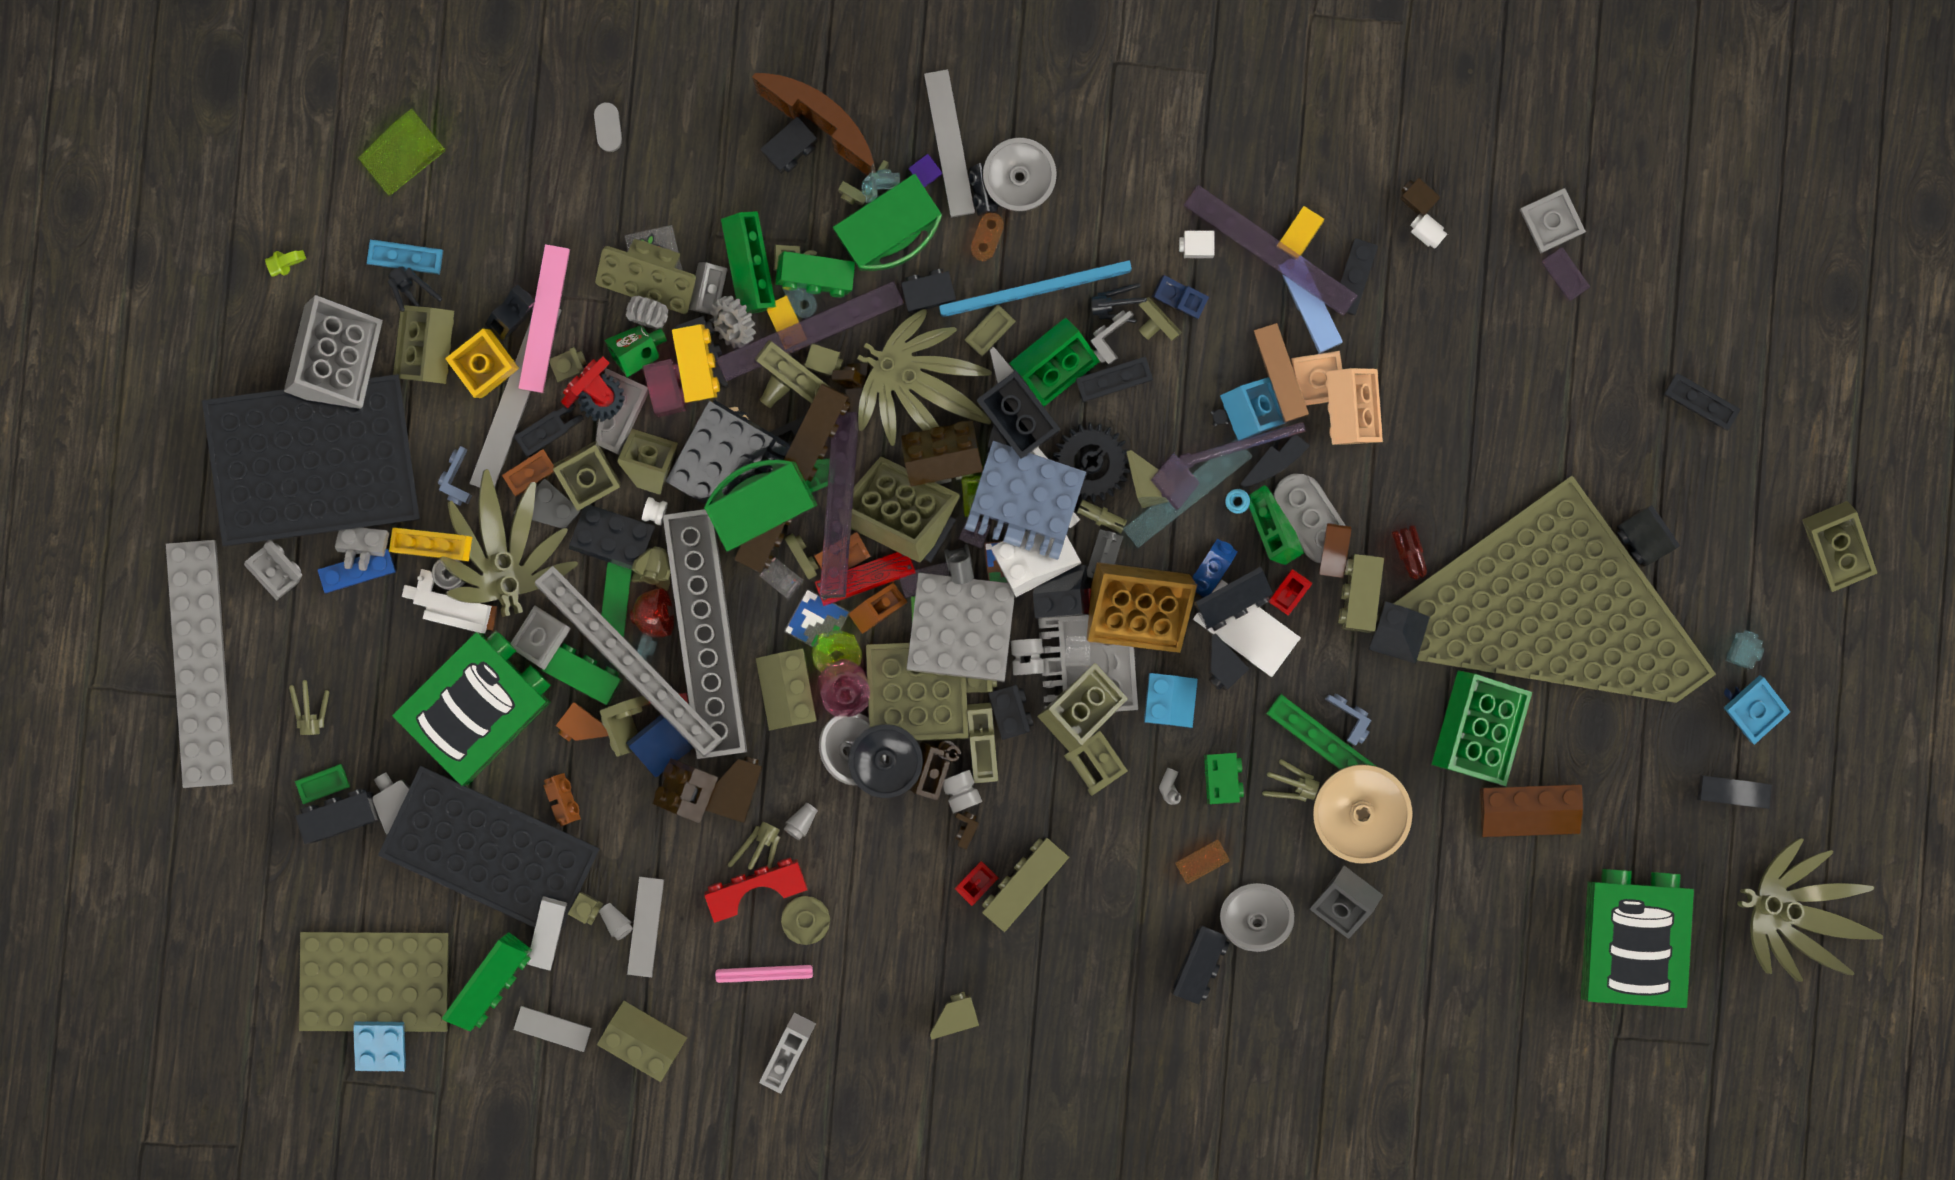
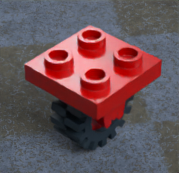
M602 357L598 362L593 359L579 375L581 378L576 376L567 385L568 387L563 391L565 397L561 403L569 408L578 399V404H581L580 410L581 412H586L585 416L587 418L592 416L593 421L600 419V422H603L606 419H612L622 408L623 401L625 400V396L622 395L624 389L619 388V381L616 383L613 381L614 377L606 378L607 374H602L610 364Z

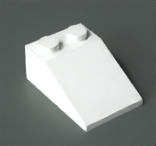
M1030 531L1024 533L1020 547L1003 541L991 547L993 555L1016 597L1081 564L1067 535L1058 560L1048 557L1054 539L1050 538L1045 556L1039 554V548L1044 539L1042 535H1035L1034 544L1030 551L1025 549Z

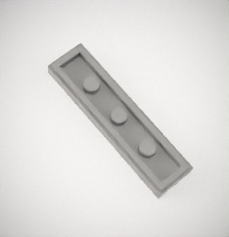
M639 877L627 975L652 978L664 879Z

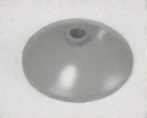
M1013 138L997 145L988 155L983 170L984 184L988 194L998 205L1012 211H1027L1040 206L1051 195L1056 183V166L1049 151L1038 142L1027 138ZM1017 173H1022L1024 175V179L1022 181H1017L1015 179V175Z
M846 712L833 717L823 727L819 739V752L825 768L834 778L849 785H857L851 776L848 764L851 746L864 730L870 728L869 718L862 714ZM843 749L847 751V756L844 754ZM882 755L880 757V761L882 763L886 762L887 755Z
M1248 884L1233 891L1224 901L1220 913L1222 930L1226 937L1239 948L1254 952L1267 951L1282 944L1290 935L1294 926V909L1288 897L1279 889L1266 884ZM1256 923H1260L1262 926L1255 927L1253 925Z

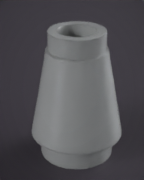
M805 803L785 822L787 825L784 830L795 839L800 840L802 836H806L818 810L809 803Z
M611 903L606 904L599 910L611 937L621 940L633 930L630 925L631 921L612 906Z

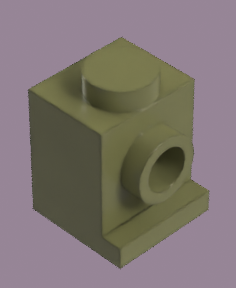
M580 892L568 915L584 924L592 925L604 903L584 892Z

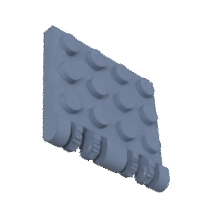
M993 441L964 529L974 532L979 515H982L983 518L978 534L983 535L986 532L988 520L991 518L997 520V525L992 534L993 539L998 540L1003 523H1006L1008 527L1003 542L1020 547L1025 530L1030 532L1025 545L1026 550L1030 551L1034 544L1035 535L1039 534L1044 536L1039 548V554L1045 556L1051 538L1054 540L1048 557L1058 560L1086 472L1031 453L1020 459L1012 447Z

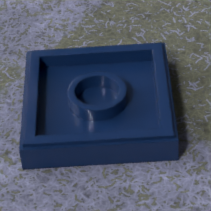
M662 714L626 742L628 747L655 778L664 772L670 758L679 760L694 748Z

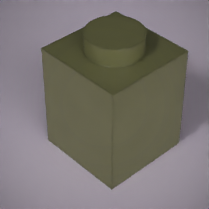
M812 344L804 367L810 371L832 377L833 370H841L843 359H840V352Z

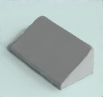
M707 262L698 263L695 275L696 282L689 310L711 315L712 304L722 296L727 268Z

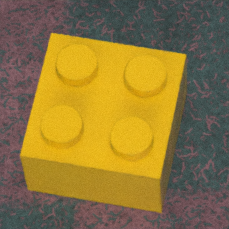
M482 329L445 358L474 398H483L520 369L494 333L489 329Z

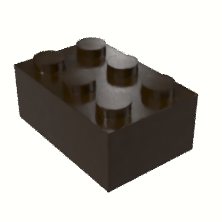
M973 420L968 422L961 421L944 427H934L921 432H910L901 436L904 461L911 487L983 472Z

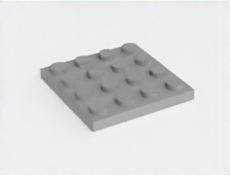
M918 573L907 671L1005 682L1015 596L1009 583L973 579L966 584H955L951 576Z

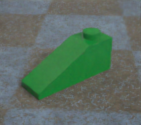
M1264 485L1249 495V508L1269 559L1286 565L1304 554L1296 531L1268 487Z

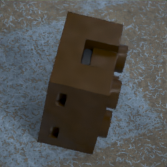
M670 758L669 763L664 769V777L666 778L663 785L657 788L652 804L700 823L718 777Z

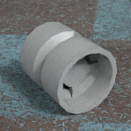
M440 560L434 564L432 578L439 587L451 590L462 587L466 583L451 574Z
M1042 639L1011 641V653L1016 658L1012 661L1013 675L1044 673V660L1040 658V654L1043 653ZM1024 656H1031V663H1025Z
M970 770L944 780L942 787L945 794L951 796L948 802L953 813L982 802L978 790L972 788L974 780Z

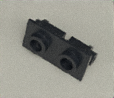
M981 163L969 168V182L974 192L973 205L977 209L978 216L987 212L996 213L998 212V207H1000L986 190L983 179L985 164L981 165Z

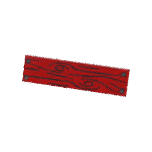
M896 552L816 581L815 585L823 606L914 574L915 569L909 557Z

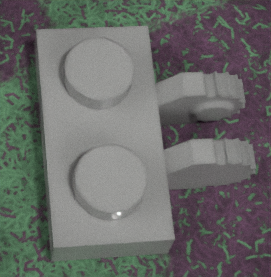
M369 528L339 531L335 549L337 552H346L344 558L345 569H352L356 554H360L359 570L363 571L367 570L371 555L384 557L389 533L387 530Z

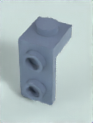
M460 446L459 450L455 449L449 459L451 466L448 472L444 471L438 482L441 485L439 490L449 495L447 500H452L459 506L462 502L469 504L472 498L471 494L451 485L467 453V449Z
M1336 693L1334 696L1327 695L1325 700L1358 719L1346 741L1354 746L1358 742L1362 744L1369 734V731L1366 730L1371 722L1367 718L1369 713L1357 706L1354 709L1347 706V700Z

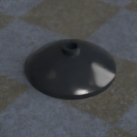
M892 724L875 725L864 730L853 742L848 758L851 776L858 787L869 795L879 798L896 797L908 791L919 778L923 763L922 752L916 739L907 730ZM882 755L889 756V761L887 763H882L880 761V757Z

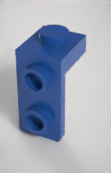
M1217 539L1192 577L1197 584L1196 593L1202 597H1206L1213 592L1238 551L1233 549L1229 543Z

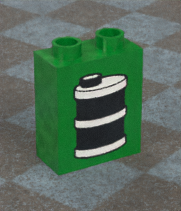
M496 630L488 638L482 633L476 632L392 715L461 786H468L551 703L543 695L551 684L531 665L521 673L508 660L516 652V649Z
M1602 869L1601 882L1588 881L1581 999L1588 1002L1687 1008L1694 889L1680 887L1681 874L1651 872L1650 885L1631 884L1632 871Z

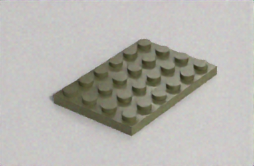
M300 932L299 1031H354L353 1025L355 1021L404 1022L405 1032L448 1031V1022L444 1021L442 1017L448 1010L449 933Z

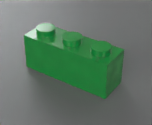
M783 251L778 256L775 284L782 285V288L785 290L802 288L811 294H820L822 291L829 292L832 297H844L853 288L855 262Z
M565 643L561 647L559 646L545 670L542 669V671L609 706L622 682V679L618 677L619 672L608 666L603 670L596 666L597 660L587 655H584L583 658L575 655L576 649Z

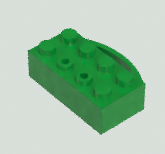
M913 174L835 225L833 230L860 271L885 270L905 263L925 248L937 231L942 214L916 174ZM922 231L928 233L924 241L908 255L890 263H880L881 258L898 253L909 246Z
M765 460L748 464L731 473L716 487L704 508L726 551H731L818 505L796 462ZM765 465L773 467L771 472L755 475L744 480L733 488L729 494L725 495L723 493V489L742 473Z

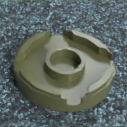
M802 896L793 899L787 904L782 912L781 923L784 933L790 940L797 944L809 945L818 942L825 936L830 925V915L822 901L815 897Z

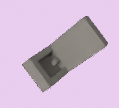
M1124 310L1112 318L1114 321L1112 325L1108 328L1103 325L1093 333L1095 338L1091 342L1097 349L1094 353L1102 363L1106 361L1108 364H1112L1118 359L1104 338L1133 317L1132 311L1127 313Z

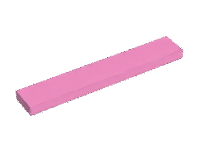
M545 244L519 389L544 393L570 249Z

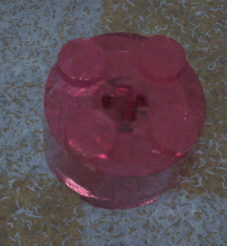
M841 659L827 666L818 677V688L822 703L830 714L838 717L839 715L853 717L867 707L870 688L865 672L859 665L850 662L848 659Z

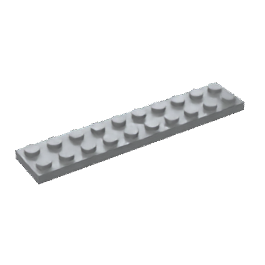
M216 540L166 544L183 788L233 784Z

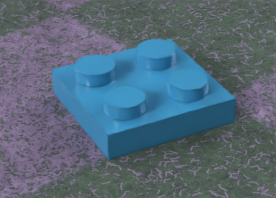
M1760 675L1724 707L1747 739L1754 745L1790 713L1766 679Z
M355 1021L353 1025L355 1071H405L404 1022Z

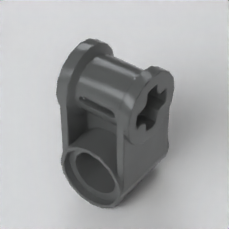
M965 544L963 548L951 551L944 549L952 581L955 584H966L972 581L974 573L968 544Z

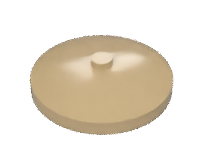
M1361 764L1343 768L1324 782L1315 799L1313 816L1315 828L1321 841L1333 854L1354 863H1372L1390 856L1403 844L1411 828L1412 806L1406 789L1393 774L1377 766Z

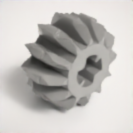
M633 296L628 303L626 317L641 326L662 329L668 318V308L666 305L653 299Z

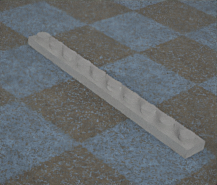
M553 566L535 581V585L703 757H706L722 742V738Z

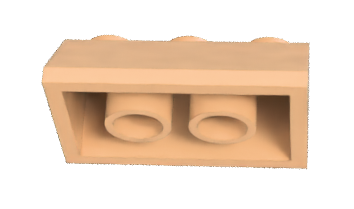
M1350 368L1327 371L1326 387L1329 396L1328 412L1330 414L1332 445L1383 442L1378 370Z

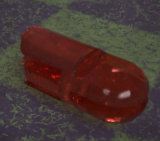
M1415 525L1410 526L1409 530L1407 528L1400 529V533L1397 530L1393 531L1392 536L1400 559L1404 560L1409 576L1415 580L1419 576L1421 578L1425 577L1427 569L1422 556L1424 551Z

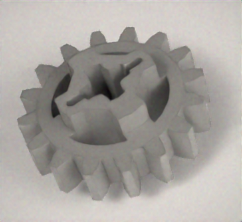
M724 296L712 304L713 309L710 310V313L714 318L710 320L714 323V331H719L720 333L719 339L724 338L726 345L732 344L734 349L737 347L742 348L753 341L752 335L756 334V331L752 326L755 325V322L751 321L752 314L746 312L747 306L740 305V299L734 300L733 296Z

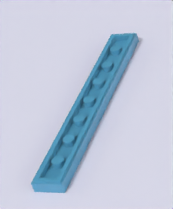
M1129 260L940 305L939 309L941 317H947L1131 272L1132 268Z

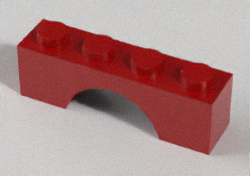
M791 857L777 862L778 866L769 869L768 866H763L754 870L755 874L745 877V874H741L731 878L732 882L722 885L721 882L708 886V891H705L704 896L714 923L737 915L741 898L753 888L768 887L776 890L783 898L806 891L807 885L798 859L792 861Z

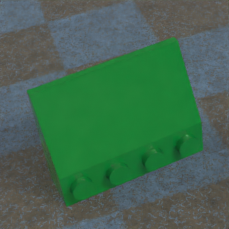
M1458 671L1432 765L1506 786L1532 692L1477 674Z

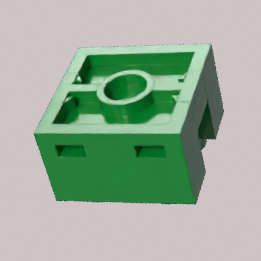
M1237 753L1204 755L1207 804L1240 802L1239 797H1244L1243 782H1238V773L1242 772L1241 758H1237Z

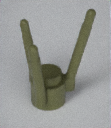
M302 681L304 715L302 716L294 686L290 685L289 689L297 719V728H300V735L320 734V728H324L329 690L324 692L319 718L317 719V714H310L307 681Z
M1282 759L1279 760L1281 765L1302 778L1295 781L1278 774L1267 773L1268 777L1296 786L1295 792L1299 794L1263 791V796L1298 799L1306 802L1307 798L1315 799L1320 782L1313 780L1314 776L1304 773Z
M762 822L760 827L756 826L751 836L728 863V867L734 865L757 837L756 840L760 843L748 869H753L764 845L770 846L771 843L767 866L769 869L772 868L776 847L781 838L777 836L780 830L765 822Z

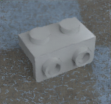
M269 540L263 548L246 560L244 565L267 591L278 600L299 583L302 574L299 566L293 561L290 562L284 555L283 549L278 544H274Z

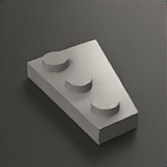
M606 368V378L612 376L615 383L617 381L620 382L619 388L624 389L622 395L625 396V400L623 401L622 408L612 419H606L603 422H600L599 419L596 441L600 447L620 455L650 388Z

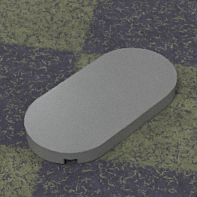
M1291 474L1279 482L1274 491V498L1296 531L1305 555L1311 560L1320 563L1327 523L1346 525L1315 479L1304 474Z

